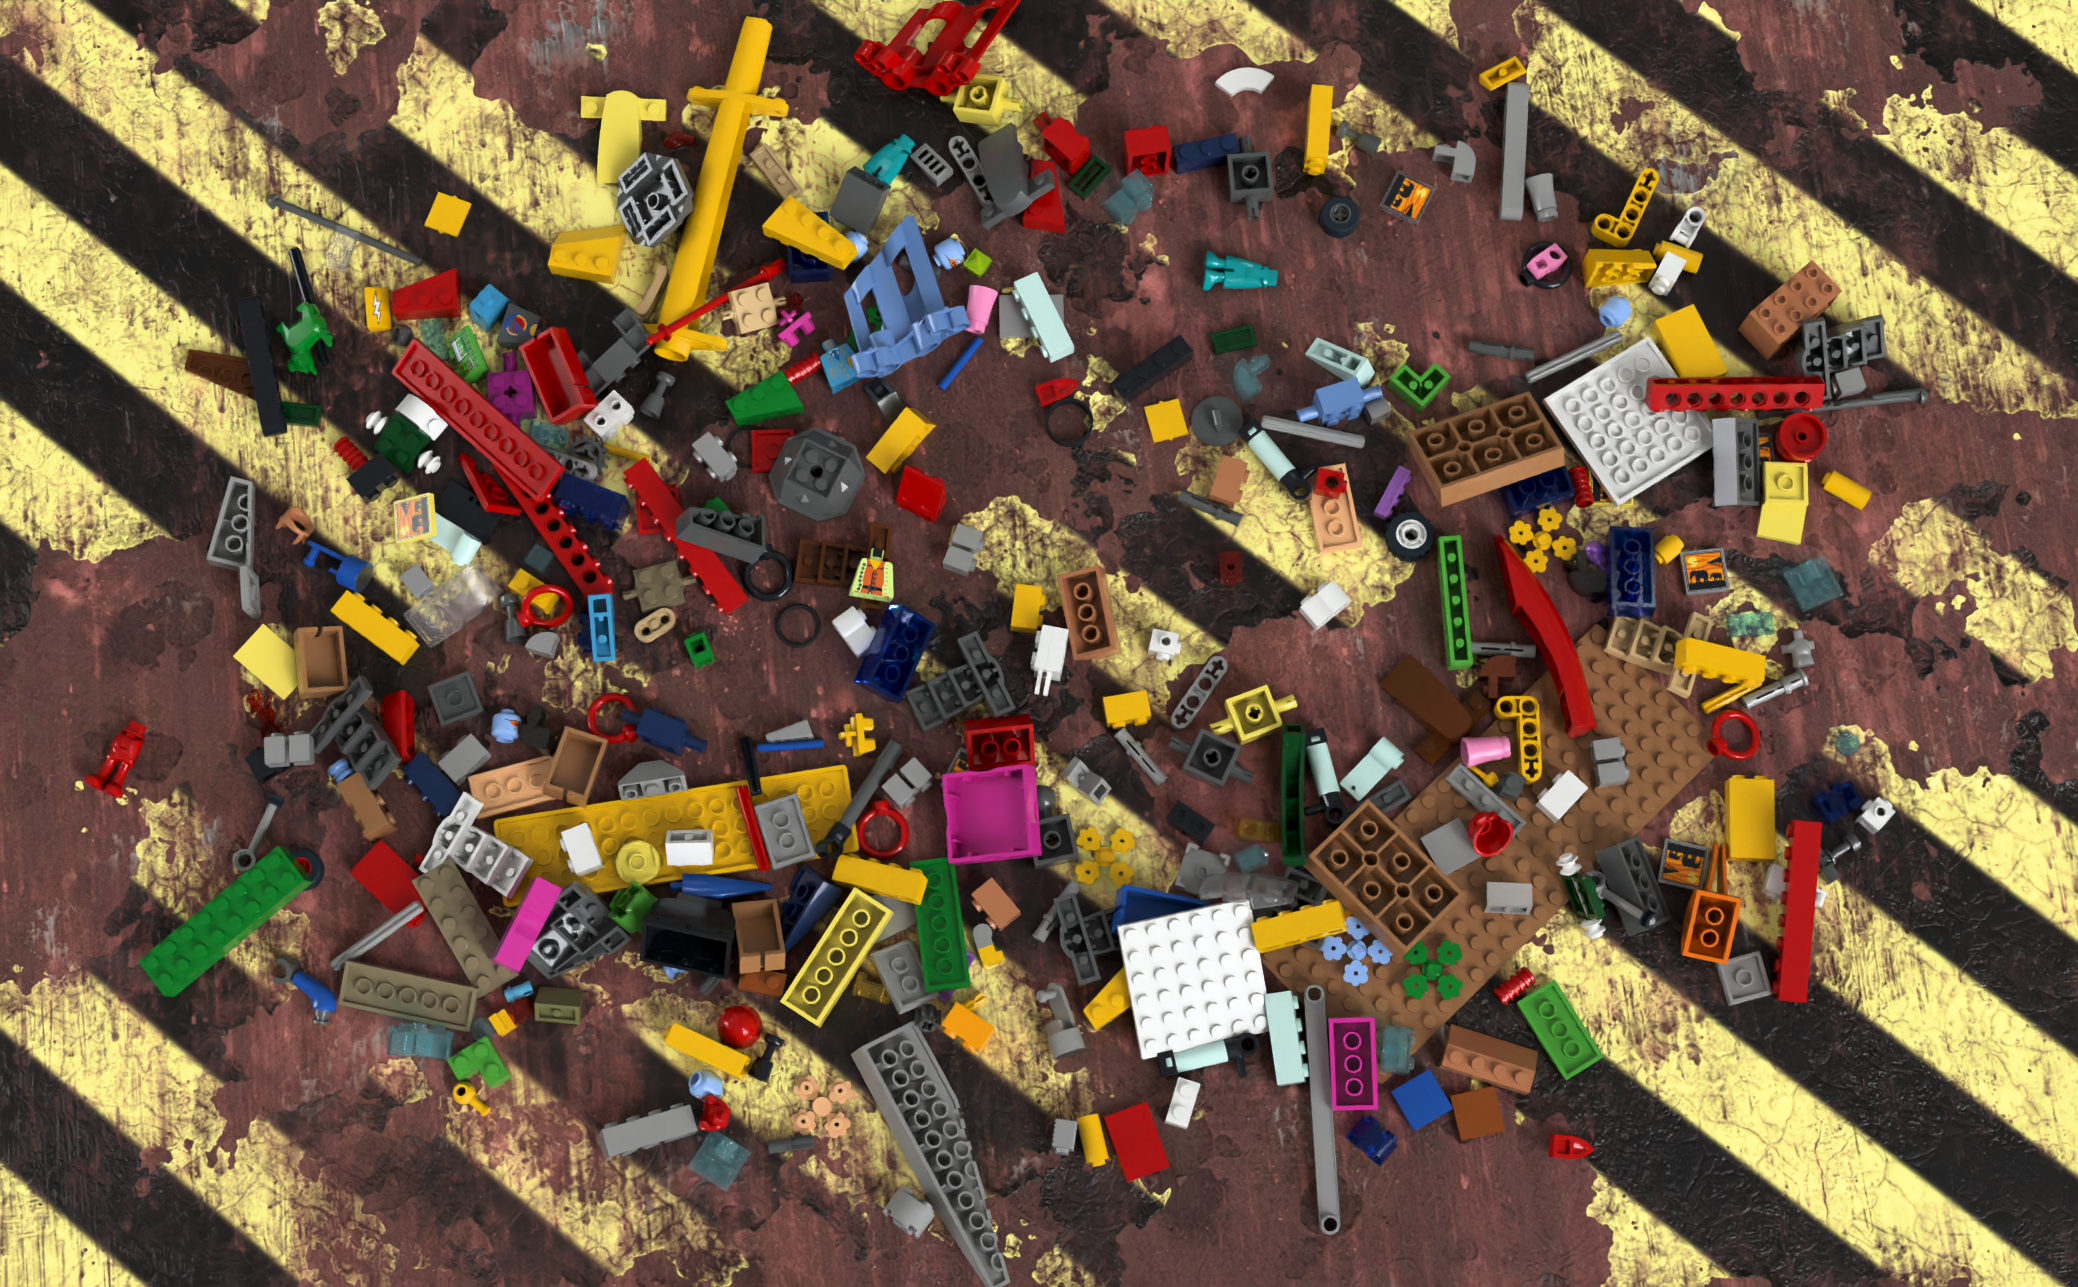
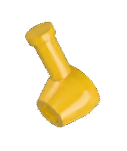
M463 1081L454 1086L452 1095L457 1103L462 1105L470 1104L483 1117L488 1114L491 1108L475 1097L476 1090L471 1083ZM461 1088H465L466 1091L463 1096H459L458 1093Z

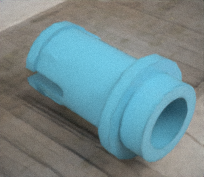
M530 980L512 988L508 986V989L504 990L508 1003H516L515 1000L534 994Z

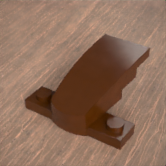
M871 522L867 548L849 543L839 544L824 540L818 542L800 538L793 582L826 587L851 588L860 560L862 558L870 559L872 548L884 550L883 561L892 563L889 551L893 525ZM860 598L859 608L881 612L883 601Z
M1411 654L1379 683L1380 688L1393 697L1400 707L1414 717L1416 722L1431 731L1414 749L1415 754L1430 766L1450 747L1459 745L1462 737H1468L1474 724L1493 707L1492 702L1477 690L1460 704L1454 695Z

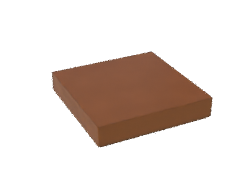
M1494 1086L1449 1096L1460 1141L1506 1131Z

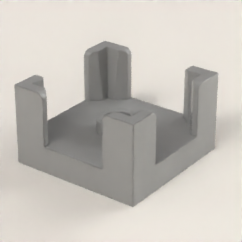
M1188 842L1174 889L1216 902L1231 856L1223 853L1216 855L1198 849V845Z

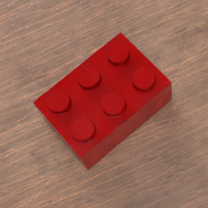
M1155 124L1149 128H1131L1124 132L1122 157L1127 180L1168 173L1171 146L1167 125Z

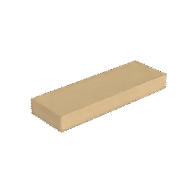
M764 143L749 154L750 159L783 201L789 194L796 199L804 193L801 186L767 143Z

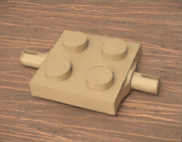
M768 282L727 292L730 302L729 310L719 312L718 316L726 315L720 317V321L732 318L738 335L778 325L776 307L786 305V301L779 302L786 298L781 296L773 299Z

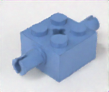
M1355 377L1317 389L1313 397L1312 406L1298 409L1296 414L1300 423L1318 418L1320 426L1327 425V427L1338 424L1339 420L1345 418L1352 420L1359 417L1365 402L1382 398L1383 395L1379 384L1362 390L1358 378Z

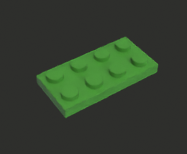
M1555 979L1515 1003L1564 1081L1604 1057Z

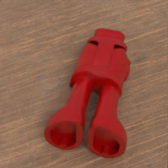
M131 720L128 727L123 728V731L113 739L111 749L99 772L86 775L83 782L115 798L121 799L124 794L122 788L129 768H133L134 762L140 753L145 739L143 734L147 727ZM116 763H120L112 780L107 783Z

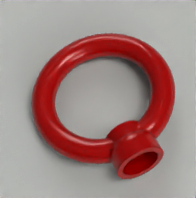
M554 584L539 585L525 594L521 602V610L516 613V616L523 628L531 624L541 628L556 627L564 623L571 616L574 601L571 594L561 586ZM555 593L563 598L565 608L555 618L540 619L535 616L530 608V603L540 594Z
M607 693L598 697L591 704L587 713L589 732L592 735L607 739L608 744H618L625 740L630 744L634 743L639 738L635 733L637 726L628 723L623 727L621 733L606 735L597 728L595 717L599 708L611 701L620 702L630 710L638 713L635 703L628 696L621 693Z
M1726 710L1718 714L1711 726L1712 739L1707 741L1706 745L1708 751L1713 756L1722 754L1732 760H1746L1752 757L1758 750L1760 744L1759 729L1754 720L1746 713L1739 710ZM1727 719H1738L1748 727L1751 734V743L1746 750L1736 752L1729 749L1727 741L1720 736V727Z
M889 801L871 802V809L860 817L856 826L859 847L865 854L875 859L882 860L895 857L905 848L909 838V828L905 818L900 812L889 807ZM889 816L897 822L900 828V837L896 845L891 849L880 851L872 848L867 843L864 831L867 823L873 817Z

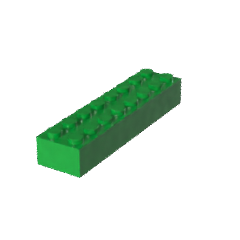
M278 845L138 962L164 996L175 997L311 885L313 880L287 847Z

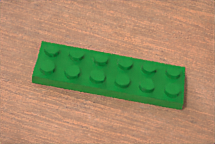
M948 857L909 862L910 868L923 871L922 874L928 879L921 905L915 904L926 993L970 988L955 865L948 863Z

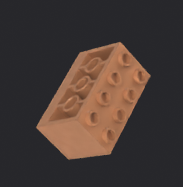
M1811 260L1753 309L1745 318L1738 331L1768 361L1802 332L1801 321L1818 318L1832 305L1842 290Z

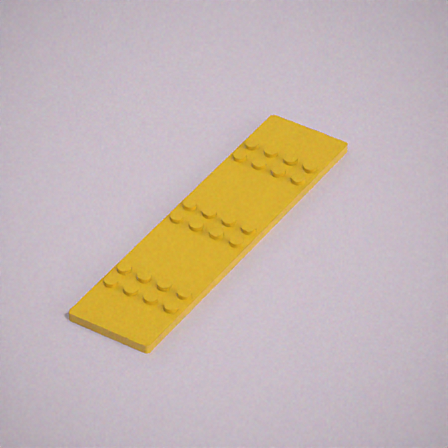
M837 765L761 777L762 794L750 795L753 809L756 805L797 793L816 857L808 860L821 859L816 852L817 842L824 839L834 822L839 821L852 801L847 767L845 765ZM748 780L624 801L616 800L587 805L586 808L578 806L495 820V837L534 859L512 898H507L502 894L503 904L507 908L518 907L531 880L537 876L562 889L572 881L587 884L596 894L619 891L621 888L626 890L630 887V884L619 876L615 860L620 849L631 841L641 840L651 844L656 848L660 856L661 867L658 875L651 882L642 885L643 887L682 881V874H708L714 876L758 869L735 791L737 787L746 785L749 791ZM757 819V823H758L759 830H760V833H761V836H762V840H763V843H764V847H765V850H766V854H767V857H768V861H769V864H770V867H771L772 864H771V861H770V858H769V855H768V851H767V848H766V845H765V842H764V838H763V835H762V832H761V829H760V825H759V822H758V819ZM587 823L590 826L604 868L578 877L575 872L571 873L567 860L570 859L568 851L564 852L560 839H563L561 832ZM856 823L850 829L852 833L843 845L842 855L859 851ZM712 829L714 844L713 864L704 866L667 865L665 845L667 830ZM830 843L827 846L829 853H831L832 846Z

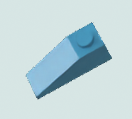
M613 594L588 595L593 662L616 660Z

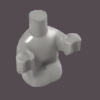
M1802 630L1793 631L1795 640L1789 645L1780 646L1781 653H1792L1793 668L1814 665V660L1811 656V650L1815 649L1814 641L1804 639Z

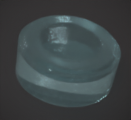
M1844 733L1836 740V749L1844 756L1853 755L1860 746L1858 738L1852 733Z
M479 1018L472 1024L471 1032L476 1039L480 1040L485 1036L492 1038L495 1028L489 1019Z

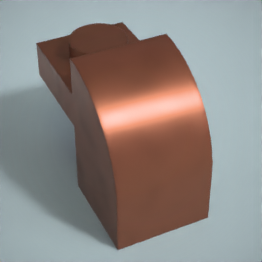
M1494 656L1488 659L1480 669L1477 681H1486V683L1482 684V695L1486 696L1490 702L1495 703L1498 699V681L1512 682L1515 679L1516 656Z

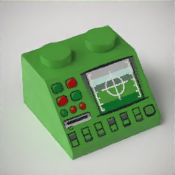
M469 325L464 326L449 340L451 349H448V353L452 362L456 361L458 364V368H455L456 372L468 383L473 384L488 378L487 373H490L472 329Z

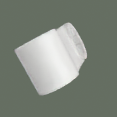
M1700 207L1690 208L1675 228L1669 240H1675L1689 249L1705 220L1704 210ZM1689 216L1697 217L1699 222H1692Z

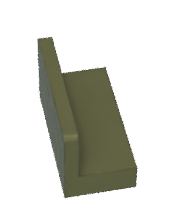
M540 986L534 1003L535 1021L580 1025L584 990Z

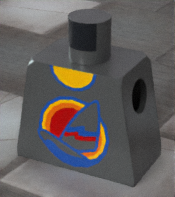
M509 303L497 342L501 348L520 350L519 346L532 338H537V335L546 329L542 328L543 321L540 316Z

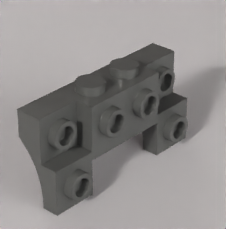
M629 306L612 321L623 336L600 358L595 361L584 349L577 354L589 382V385L586 387L592 389L595 397L614 380L618 383L626 375L624 370L629 366L633 369L641 361L639 356L651 346L647 345L645 340L652 334Z

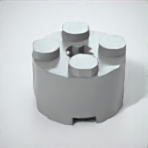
M903 1186L896 1191L882 1210V1213L886 1217L889 1214L893 1217L892 1223L910 1236L913 1233L914 1237L918 1239L934 1217L933 1207L923 1199L919 1202L913 1196L914 1193Z

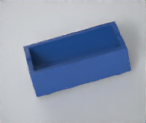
M1122 885L1116 892L1114 910L1118 911L1113 914L1111 934L1118 935L1117 925L1209 906L1210 902Z

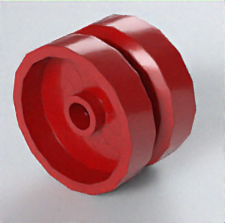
M1798 412L1787 417L1777 428L1773 436L1772 446L1775 454L1782 462L1809 464L1823 450L1827 442V431L1818 417L1810 413Z

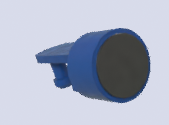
M307 541L306 544L312 548L307 557L303 559L304 565L310 568L314 567V561L319 552L342 562L338 571L331 567L328 572L336 576V581L339 585L359 593L369 584L373 574V565L370 562L353 554L344 557L315 542Z

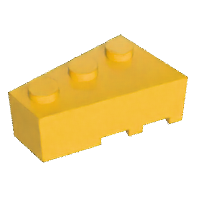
M906 407L866 458L884 474H895L901 468L902 462L913 453L919 443L936 425L917 409Z

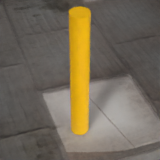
M608 443L603 445V447L608 448V453L635 461H640L645 457L648 462L650 461V456Z

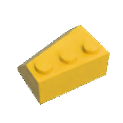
M625 224L561 232L551 248L548 261L551 274L614 285L627 230Z
M1589 249L1582 262L1585 288L1649 282L1657 268L1650 252L1642 251L1641 249Z

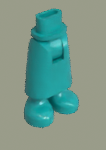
M902 134L898 139L895 138L893 142L884 146L863 164V171L890 185L911 154V149L915 146V142L905 134Z
M1206 251L1205 272L1202 283L1203 291H1209L1214 283L1219 282L1222 283L1223 289L1276 287L1278 270L1269 269V266L1264 267L1259 263L1228 255L1225 256V259H1221L1212 251ZM1214 269H1223V272H1217Z

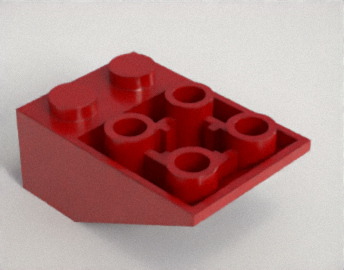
M906 465L898 489L896 505L936 524L947 503L944 481L939 477L933 475L929 477L923 474L924 471L916 466L911 468Z

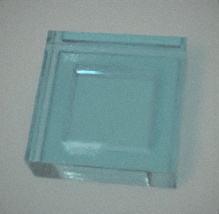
M535 543L524 563L544 574L555 555Z

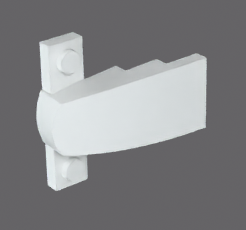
M463 792L450 816L446 817L437 828L432 842L433 845L420 865L419 870L426 873L452 858L465 871L472 873L483 883L492 886L505 897L512 898L534 859L494 835L473 826L472 824L484 803L471 794Z

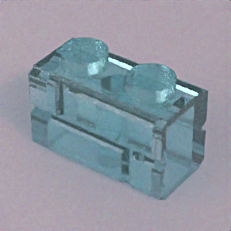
M1382 1027L1380 1073L1408 1075L1410 1070L1414 1069V1056H1410L1411 1047L1415 1046V1033H1411V1027Z

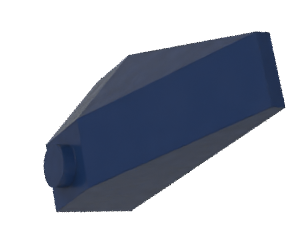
M804 863L790 884L789 889L792 892L788 902H784L781 908L784 910L780 923L786 953L832 909L843 891L832 880Z

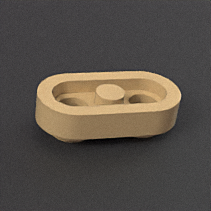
M660 608L636 624L634 629L635 635L641 642H651L671 630L675 626L676 617L672 610ZM664 617L669 618L666 624L661 623ZM645 629L650 630L648 635H643Z

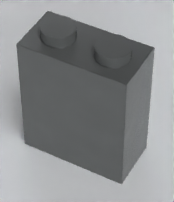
M854 166L846 171L829 215L836 222L853 228L854 232L858 231L862 235H866L874 229L891 186Z

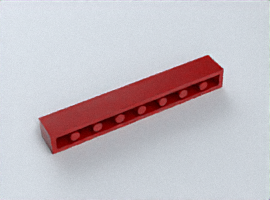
M644 457L623 473L626 476L623 479L630 490L635 488L639 496L636 498L644 508L648 506L652 511L649 516L656 525L661 524L665 531L662 533L668 542L674 541L678 547L675 550L682 561L687 559L691 566L688 569L695 578L700 577L704 582L701 587L708 596L712 594L717 601L714 604L720 613L726 612L727 615H730L748 602L750 599L714 551L676 539V519L684 512V509L648 460Z
M1791 819V824H1787L1786 837H1789V846H1786L1784 851L1787 869H1783L1782 882H1785V891H1782L1780 896L1783 914H1779L1778 918L1781 936L1777 937L1776 949L1779 950V959L1776 958L1774 964V971L1778 973L1777 981H1773L1772 993L1779 1001L1807 1003L1822 822Z

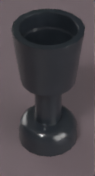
M766 1033L764 1037L767 1047L762 1058L757 1057L747 1075L765 1083H768L774 1065L770 1061L776 1048H781L785 1040L770 1033Z

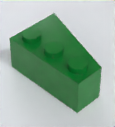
M782 370L725 401L727 409L738 427L765 422V420L773 418H785V416L793 414H805L801 401Z

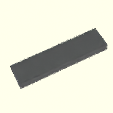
M1399 779L1348 808L1347 818L1367 799L1383 814H1386L1412 799V796L1403 781ZM1338 814L1334 816L1332 819L1339 820L1341 818V815ZM1326 826L1330 834L1335 831Z

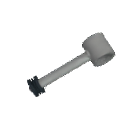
M268 793L267 796L269 798L265 800L268 806L249 848L239 850L234 855L233 864L243 874L260 861L256 852L276 808L281 809L282 802H285L278 794ZM251 857V864L247 867H243V861L246 858Z
M1595 870L1585 873L1594 879L1596 883L1595 889L1601 900L1605 898L1640 919L1639 924L1646 929H1651L1658 918L1656 913L1650 909L1644 912L1608 890L1603 873Z

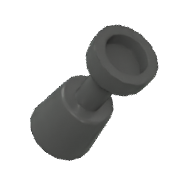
M1346 120L1342 121L1335 134V137L1339 139H1344L1345 136L1357 142L1356 146L1371 157L1377 151L1382 138L1367 132H1363L1362 135L1350 129V123Z
M658 371L656 374L658 385L655 392L648 394L639 409L643 414L655 419L660 418L665 402L662 395L666 386L670 387L675 382V378L672 375L662 371Z
M509 594L500 597V605L507 609L508 619L504 622L505 641L518 642L525 640L527 634L525 628L522 627L517 619L515 606L520 602L519 595Z

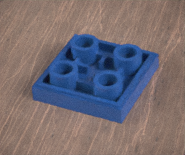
M1430 1069L1390 1092L1413 1132L1453 1109Z

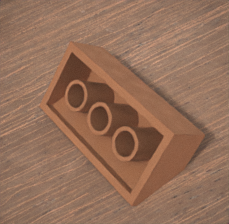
M1100 565L1057 575L1067 628L1069 629L1073 659H1102L1122 654L1105 570Z
M1451 1024L1438 1068L1527 1095L1530 1093L1536 1072L1538 1051Z

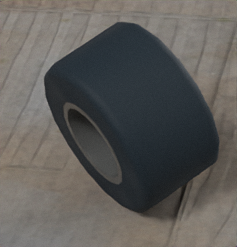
M1343 196L1332 197L1326 201L1320 215L1321 228L1327 235L1334 238H1344L1352 234L1359 220L1358 206L1353 200Z

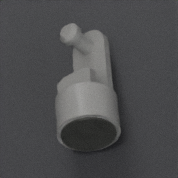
M1052 982L1048 984L1046 991L1039 990L1036 998L1040 1003L1049 1001L1055 1020L1046 1024L1045 1030L1048 1035L1047 1041L1053 1059L1059 1060L1078 1054L1086 1047L1079 1027H1076L1062 985L1058 982Z

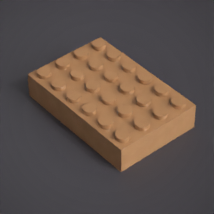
M1529 391L1407 432L1409 451L1441 507L1565 465L1564 447Z
M1369 799L1307 857L1306 864L1303 865L1398 960L1465 895Z

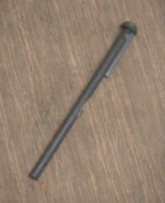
M271 194L267 199V204L271 209H275L277 206L420 267L423 264V259L283 201L279 199V194Z
M1923 388L1876 393L1868 398L1833 402V400L1826 401L1822 404V408H1815L1812 411H1806L1801 408L1793 409L1792 411H1783L1781 409H1772L1771 411L1757 410V417L1760 419L1786 416L1798 412L1812 413L1918 401L1919 404H1923L1928 399V393Z

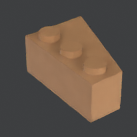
M356 772L336 784L345 802L354 813L355 820L363 828V835L375 844L380 839L397 830L394 825L397 822L391 811L386 812L383 807L386 802L379 792L376 794L374 790L367 787L360 772Z

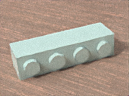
M1038 272L1015 281L1012 294L1016 302L1020 301L1023 306L1021 312L1026 321L1029 320L1032 325L1030 330L1034 339H1039L1041 343L1039 348L1043 357H1048L1050 363L1074 353V345Z
M1292 991L1264 994L1277 1085L1285 1086L1306 1083V1077H1309L1308 1063H1304L1302 1055L1306 1054L1304 1040L1300 1041L1299 1032L1303 1031L1301 1018H1297L1296 1009H1299L1298 996H1294Z

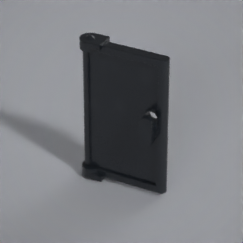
M454 479L439 501L435 502L436 513L480 539L484 546L489 542L491 534L504 516L503 513L484 511L477 495Z

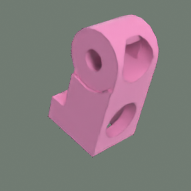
M1554 243L1534 257L1526 267L1538 280L1545 274L1557 270L1568 256ZM1552 251L1558 254L1559 259H1554L1550 256Z

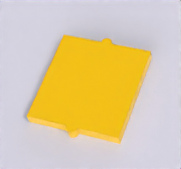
M438 192L424 225L439 231L440 234L446 233L458 238L472 204L458 199L455 195L452 197Z
M1179 399L1166 402L1159 401L1158 404L1144 407L1154 443L1165 440L1172 441L1173 438L1188 435Z

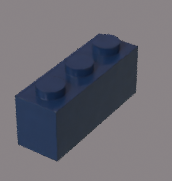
M1236 133L1173 145L1172 157L1176 174H1182L1226 165L1227 154H1239L1240 150Z
M421 751L402 768L406 773L403 778L412 787L416 785L421 790L418 794L426 803L431 801L435 805L432 810L441 819L444 816L446 818L450 816L462 794Z

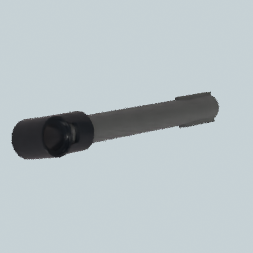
M891 739L888 740L877 757L876 764L839 821H835L824 839L817 842L816 852L819 857L837 858L842 854L843 845L852 833L850 829L888 770L892 769L904 749H902L900 744ZM829 843L832 846L831 853H829L827 849Z

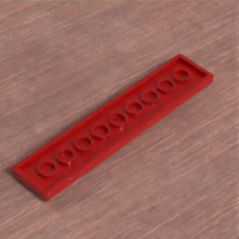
M413 338L391 373L534 500L542 503L566 467L423 342Z

